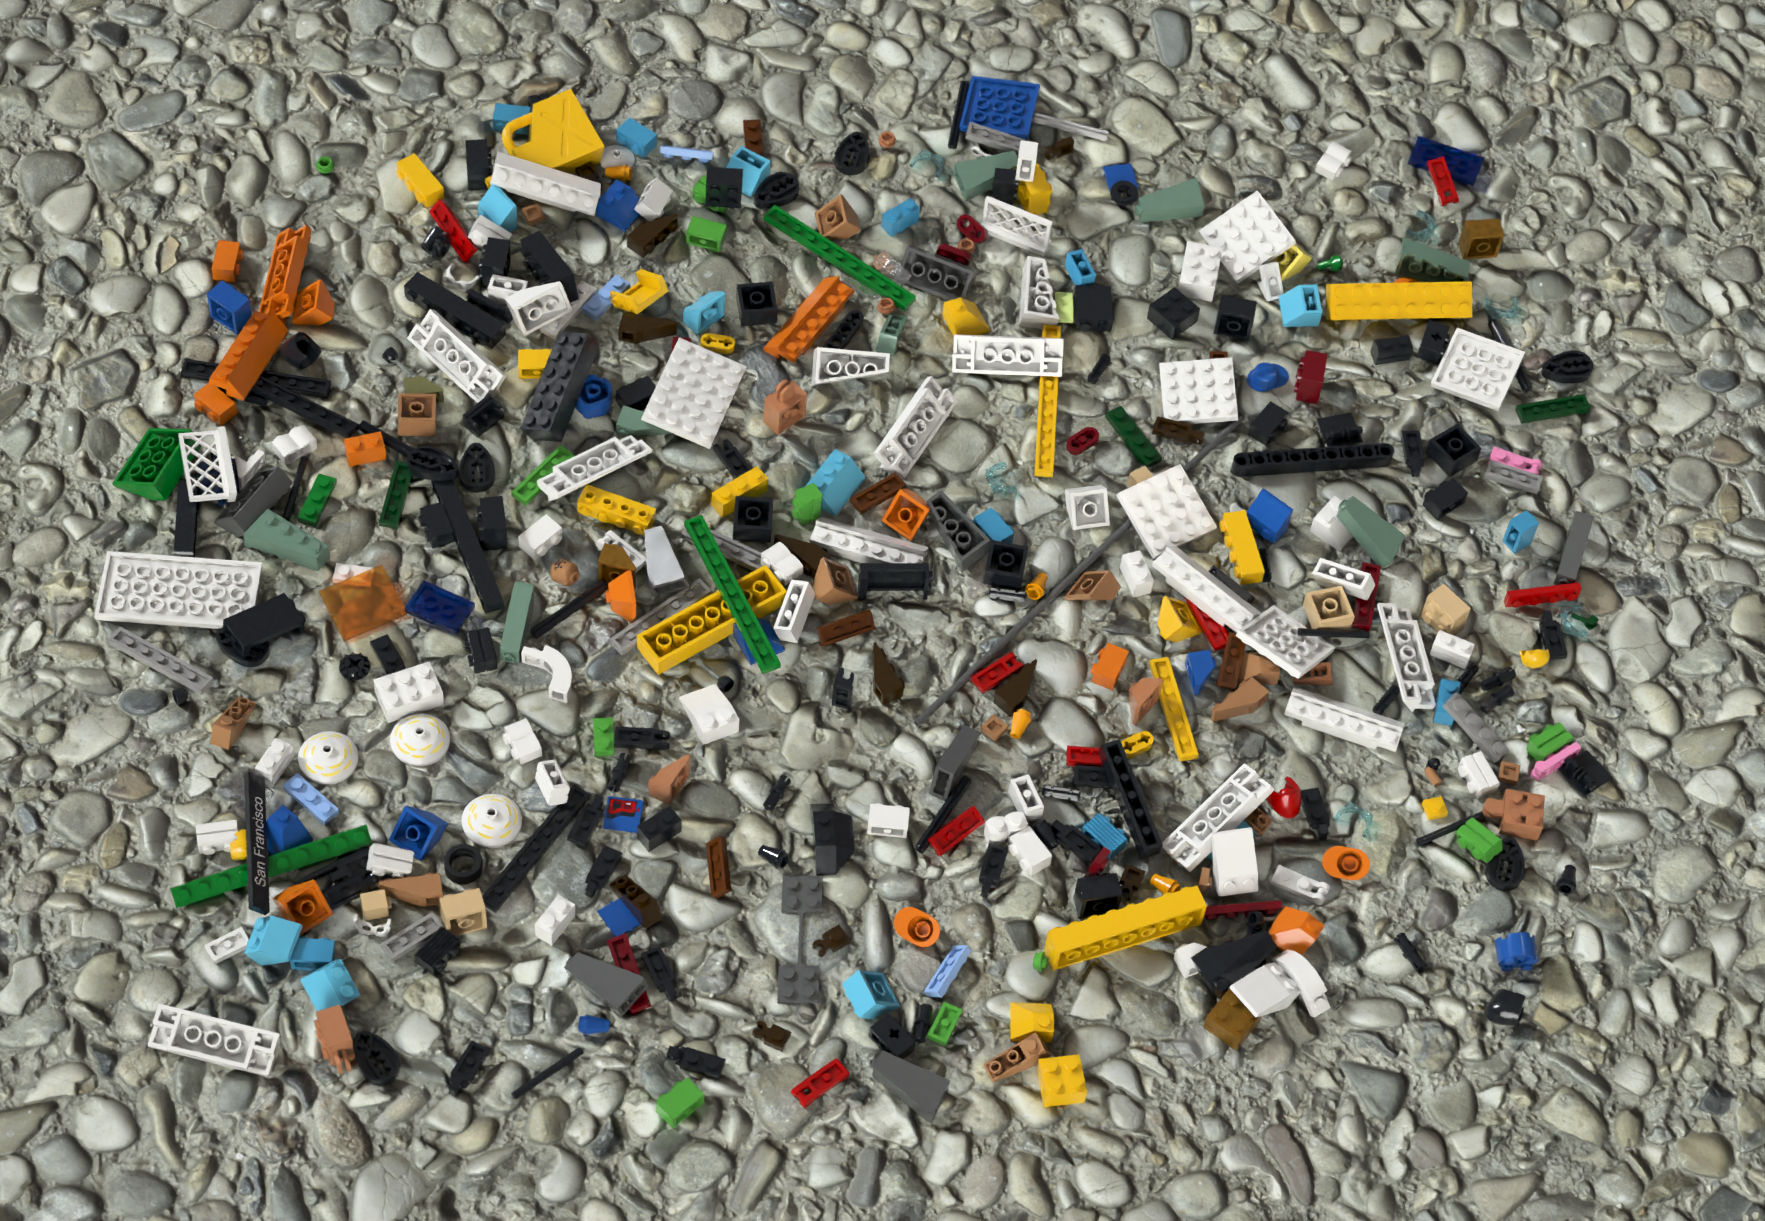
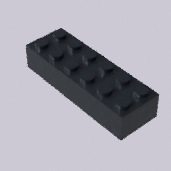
M558 333L520 428L532 440L562 442L599 348V344L588 333Z

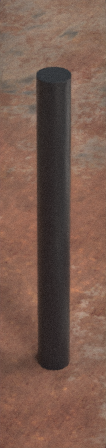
M302 456L283 514V518L287 521H290L308 462V458Z
M1298 628L1297 630L1298 636L1369 638L1370 636L1369 631L1309 628Z
M1480 811L1416 839V842L1421 846L1458 830L1471 818L1479 821L1486 817Z
M365 847L294 881V884L298 885L313 879L317 880L338 870L337 866L341 862L368 851L369 848Z
M578 1047L511 1093L512 1097L515 1100L583 1055V1050Z

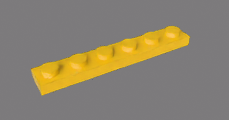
M1169 658L1152 659L1149 661V666L1153 678H1161L1163 680L1159 699L1178 761L1198 759L1199 754Z

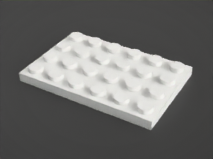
M679 338L641 420L710 449L747 366Z

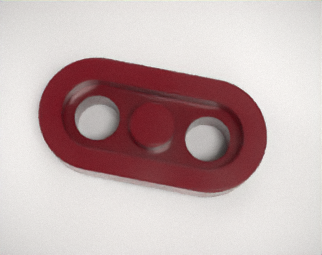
M963 214L958 218L957 227L965 236L978 244L986 241L988 231L974 217Z
M947 244L939 245L936 251L937 255L969 266L972 260L968 252Z
M1086 427L1067 440V451L1072 455H1079L1097 444L1099 439L1098 430L1093 427Z

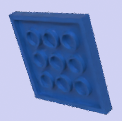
M972 76L959 126L960 132H967L968 125L972 122L1028 140L1039 96L1040 84Z

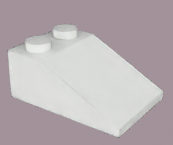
M560 281L522 289L505 298L513 319L524 336L573 310Z
M716 684L679 697L702 745L739 732V718L732 704Z
M1252 828L1212 832L1213 887L1219 897L1258 892V869Z
M1275 962L1263 965L1229 987L1256 1018L1288 1008L1301 992L1297 988L1296 983L1289 979L1281 966Z

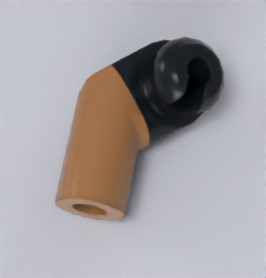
M1435 757L1427 762L1425 775L1433 786L1437 787L1442 783V780L1437 775L1438 767L1441 763Z

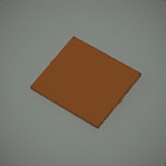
M383 565L319 591L330 614V618H332L343 641L407 615V611L396 592V588L393 586Z

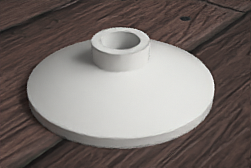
M612 145L604 149L600 165L603 169L625 164L633 167L635 157L629 148L622 145Z

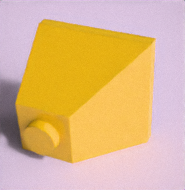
M961 297L944 302L942 316L953 336L954 334L983 335L990 332L986 321L975 303Z
M1168 596L1163 597L1157 625L1161 630V636L1165 640L1179 642L1202 633L1186 602Z
M1010 1002L1011 1041L1021 1042L1032 1034L1037 1033L1046 1043H1052L1054 1012L1051 1004Z

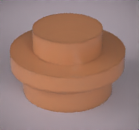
M885 131L879 136L878 142L884 148H891L895 145L896 138L892 132Z
M962 239L957 245L958 249L964 250L970 255L975 251V245L970 239Z
M883 298L879 301L877 310L881 314H891L895 311V304L890 298Z

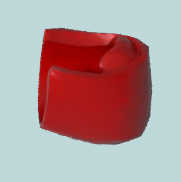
M1287 776L1284 778L1286 781L1284 789H1281L1279 793L1273 791L1266 800L1279 816L1290 819L1298 815L1302 795L1298 784Z

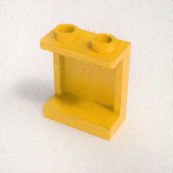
M642 269L636 272L638 283L623 294L613 290L609 292L613 306L634 314L640 313L668 292L663 276Z

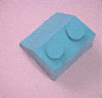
M491 185L478 203L477 215L478 217L482 215L508 232H512L517 229L516 205L498 186Z
M716 291L701 296L694 304L684 309L683 323L699 335L724 317L725 293L723 291Z
M275 916L257 918L244 954L260 966L289 962L302 925Z
M336 959L300 979L316 1011L339 1004L343 1006L361 996L341 959Z
M858 970L842 983L845 994L850 999L854 1012L859 1018L873 1019L900 1007L886 977L881 972Z

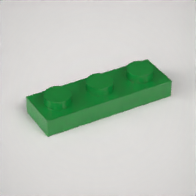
M318 474L297 517L298 522L316 527L337 484L336 478Z

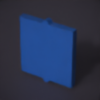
M1116 164L1103 167L1109 192L1111 187L1118 181H1129L1138 189L1132 164Z
M620 898L614 902L610 901L609 905L597 911L615 937L628 932L631 933L633 929L641 925Z

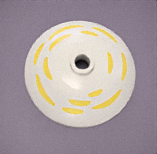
M424 713L412 714L400 720L393 728L390 737L391 748L395 756L408 765H431L439 761L447 753L450 746V733L445 723L439 718Z
M333 731L320 732L311 736L303 743L298 754V763L302 773L309 780L324 785L336 784L347 779L355 771L359 759L355 743L346 735Z
M485 794L473 799L466 806L462 814V828L465 835L470 841L481 847L497 848L510 843L517 837L522 826V814L517 804L510 798L500 794Z

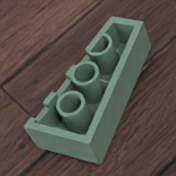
M1403 237L1397 257L1395 276L1424 282H1467L1470 261Z
M269 509L243 534L246 548L252 549L253 547L260 550L261 553L267 555L270 553L278 556L279 559H288L294 561L297 565L319 571L330 559L328 545Z

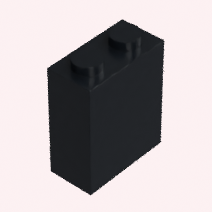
M1075 285L1073 294L1075 330L1111 331L1113 325L1111 286Z

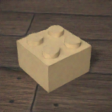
M1442 584L1427 596L1421 617L1437 633L1441 630L1455 636L1463 630L1471 608L1445 584Z
M1342 586L1307 592L1305 595L1303 607L1312 629H1351L1355 616Z
M479 888L467 889L458 894H447L439 898L443 926L453 935L459 936L487 928L486 908Z

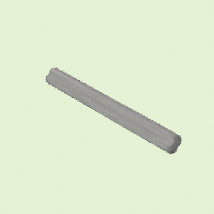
M1034 113L1033 123L1107 141L1109 132L1106 130Z

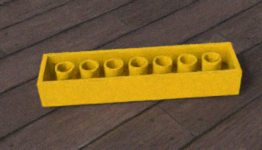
M1472 282L1326 284V320L1472 318Z
M766 565L737 580L756 618H762L782 606L787 591ZM718 590L638 634L637 649L659 675L732 635L735 621Z
M1187 886L1178 892H1168L1155 899L1148 898L1139 904H1129L1125 908L1119 910L1112 909L1100 916H1090L1087 920L1073 921L1064 927H1054L1048 931L1044 952L1048 956L1052 970H1058L1202 924L1207 905L1198 886Z

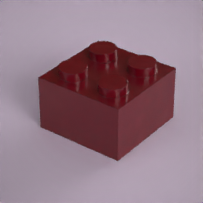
M1306 350L1304 357H1300V368H1297V380L1293 391L1297 393V401L1318 403L1324 381L1327 354Z

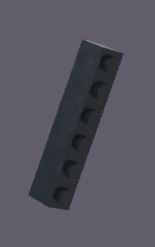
M419 272L404 285V293L407 300L418 304L425 311L435 310L454 328H458L467 336L478 340L484 346L493 349L506 335L505 323Z
M1120 739L1102 744L1098 754L1140 859L1159 854L1163 846Z

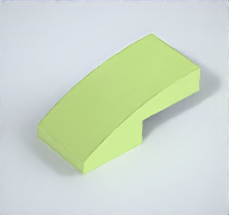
M1054 292L1056 313L1059 316L1058 323L1073 324L1072 293Z

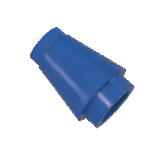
M585 1014V1016L579 1017L578 1031L584 1035L608 1032L609 1020Z

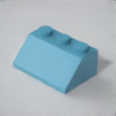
M834 449L807 485L814 483L822 493L821 509L836 517L865 480L866 476L850 456Z

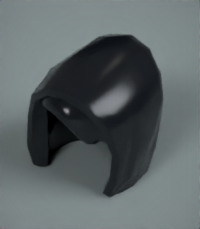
M298 332L282 345L281 353L286 362L298 370H303L315 362L321 354V349L305 332Z
M1498 989L1485 1007L1484 1015L1494 1024L1518 1026L1524 1012V1007L1522 1006L1526 996L1509 990Z

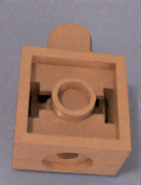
M787 379L781 381L776 386V392L769 394L764 400L763 422L777 435L781 434L806 416L807 393L793 380L791 382Z
M1506 789L1502 800L1488 798L1484 803L1482 813L1485 817L1500 819L1499 834L1538 841L1543 829L1545 795Z
M341 1005L317 1011V1020H314L315 1033L318 1042L321 1043L324 1060L328 1059L330 1066L336 1065L339 1075L343 1074L342 1062H344L346 1071L350 1072L349 1060L355 1059L352 1038Z

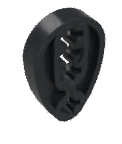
M853 132L839 144L834 154L836 169L845 175L860 174L867 167L869 147L868 141L862 132ZM852 152H855L853 159L851 161V165L847 167L848 160L850 159V154H852Z
M787 172L772 174L757 188L754 195L755 207L771 209L774 205L780 207L794 201L799 195L800 185L798 179Z
M1566 351L1548 359L1543 364L1541 374L1544 378L1555 382L1582 383L1591 376L1593 362L1587 354L1581 351Z
M480 443L469 445L462 456L459 467L461 485L466 490L475 493L490 489L495 482V467L492 457ZM475 450H478L477 458L474 454ZM475 466H479V485H476Z
M420 446L413 449L407 456L408 470L416 477L434 481L453 480L459 475L458 465L454 459L438 448Z
M223 629L217 631V645L232 661L244 667H256L268 659L270 654L268 641L255 646L254 650H250V656L242 658L232 643L225 638L226 636L222 632Z
M1505 837L1502 839V851L1487 863L1485 876L1489 884L1501 891H1511L1520 885L1524 877L1525 863L1517 840L1512 837ZM1507 844H1509V845H1510V848H1511V850L1509 851V853H1507V852H1508V849H1507V846H1506ZM1504 861L1508 862L1507 875L1505 877L1506 883H1502L1501 880Z
M368 1031L358 1032L355 1036L354 1051L356 1063L363 1078L368 1083L377 1086L393 1082L399 1075L401 1067L397 1052L378 1035ZM361 1039L368 1040V1046L363 1042L361 1043ZM371 1055L378 1056L379 1062L381 1064L384 1063V1069L386 1072H389V1076L382 1075L381 1068L377 1067L376 1060L372 1059Z

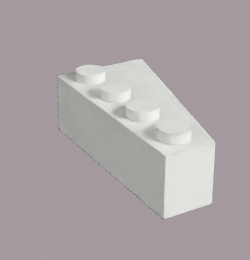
M1027 256L1022 272L1019 326L1042 330L1043 325L1057 326L1059 316L1056 313V303L1052 296L1053 290L1049 283V273L1046 261L1043 258Z
M817 347L814 349L811 386L886 374L889 372L890 354Z

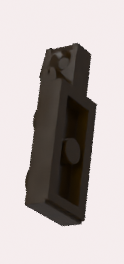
M1157 416L1152 430L1153 435L1189 444L1202 445L1205 432L1197 431L1191 424Z

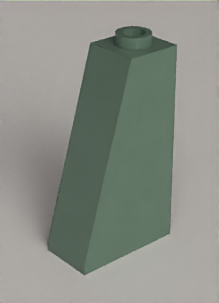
M1015 151L955 163L953 175L964 200L968 201L992 189L995 168L1016 170L1018 157Z
M1197 178L1140 197L1138 205H1135L1136 216H1139L1140 223L1202 217L1205 205Z
M1352 496L1348 500L1344 499L1338 506L1340 510L1336 515L1337 518L1372 560L1381 566V569L1392 563L1406 535L1356 497Z
M514 582L500 646V660L509 663L520 662L521 652L535 606L534 584Z

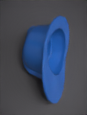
M1267 362L1258 364L1249 372L1247 377L1248 385L1260 392L1281 387L1289 380V374L1284 367Z

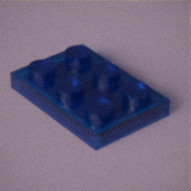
M424 580L406 605L405 612L456 635L474 610L475 603Z

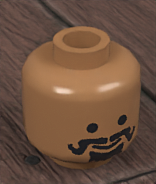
M560 559L554 562L550 568L551 578L558 584L568 587L579 579L578 567L570 561Z

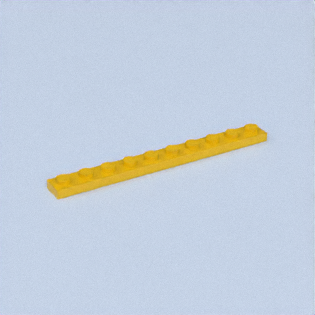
M1043 325L1042 338H1060L1061 326ZM1040 376L1034 469V476L1053 478L1058 377Z

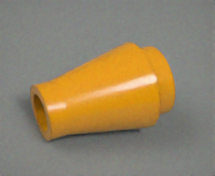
M627 164L606 167L605 177L623 182L630 181L632 178V167Z
M1039 572L1026 586V594L1029 598L1037 600L1043 596L1048 579L1045 573Z
M1017 709L1013 713L1009 734L1012 738H1021V735L1031 722L1030 712Z
M1154 874L1150 880V884L1156 887L1162 894L1178 892L1181 889V885L1178 884L1177 880Z

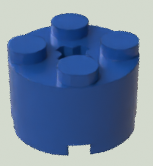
M597 375L587 376L575 406L584 418L591 419L609 413L612 406V386L606 378L603 377L602 379L597 377Z
M1516 932L1507 934L1506 939L1502 940L1499 937L1495 940L1498 966L1501 967L1502 972L1512 971L1513 968H1521L1522 971H1528L1533 969V965L1539 961L1535 935L1530 937V934L1527 932Z

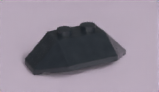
M831 803L810 804L816 876L836 875L840 868L855 853L852 816Z

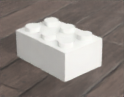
M1187 241L1178 290L1188 298L1212 302L1222 248Z
M430 661L373 679L375 694L387 723L444 705L443 692Z

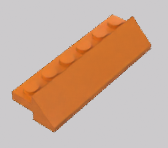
M307 225L296 231L288 228L277 234L258 311L268 315L273 311L283 324L286 323L287 317L294 310L293 306L297 297V289L301 281L300 276L304 268L303 264L307 255L308 243L311 239L312 228Z
M840 275L824 278L763 350L778 359L782 356L794 363L801 354L803 356L842 312L844 304L854 294L855 288L841 281Z
M258 311L253 312L209 378V384L226 389L227 396L242 401L245 400L289 333L288 328L273 311L270 315Z

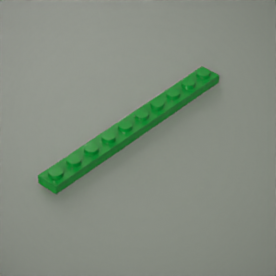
M774 205L764 215V221L883 298H890L903 311H906L916 301L914 294L778 206Z
M700 515L685 520L684 526L762 674L781 668V663L703 516Z
M364 824L269 855L268 877L270 878L371 845L372 840L367 825ZM247 863L171 887L170 891L176 908L248 885Z

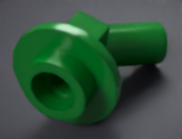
M1333 255L1330 260L1317 263V268L1320 270L1330 267L1332 272L1338 273L1343 268V259L1339 255Z

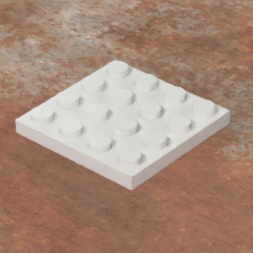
M1258 191L1199 230V233L1208 245L1222 248L1220 261L1237 284L1259 270V266L1269 263L1296 244L1295 239Z
M1457 328L1431 381L1430 387L1499 411L1524 358L1525 352Z
M1232 357L1159 363L1164 418L1187 424L1238 421Z
M1181 464L1125 489L1116 495L1152 559L1158 558L1165 552L1168 546L1179 548L1217 529L1215 522Z
M1274 605L1239 629L1236 634L1243 643L1250 645L1259 654L1266 656L1275 665L1282 667L1297 679L1331 655L1335 649L1333 645L1321 637L1298 636V628L1306 627Z

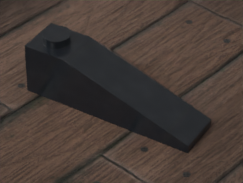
M1265 930L1244 936V938L1239 940L1226 941L1225 944L1218 946H1208L1192 956L1191 960L1208 990L1216 997H1219L1228 991L1232 984L1250 973L1277 946L1269 931Z

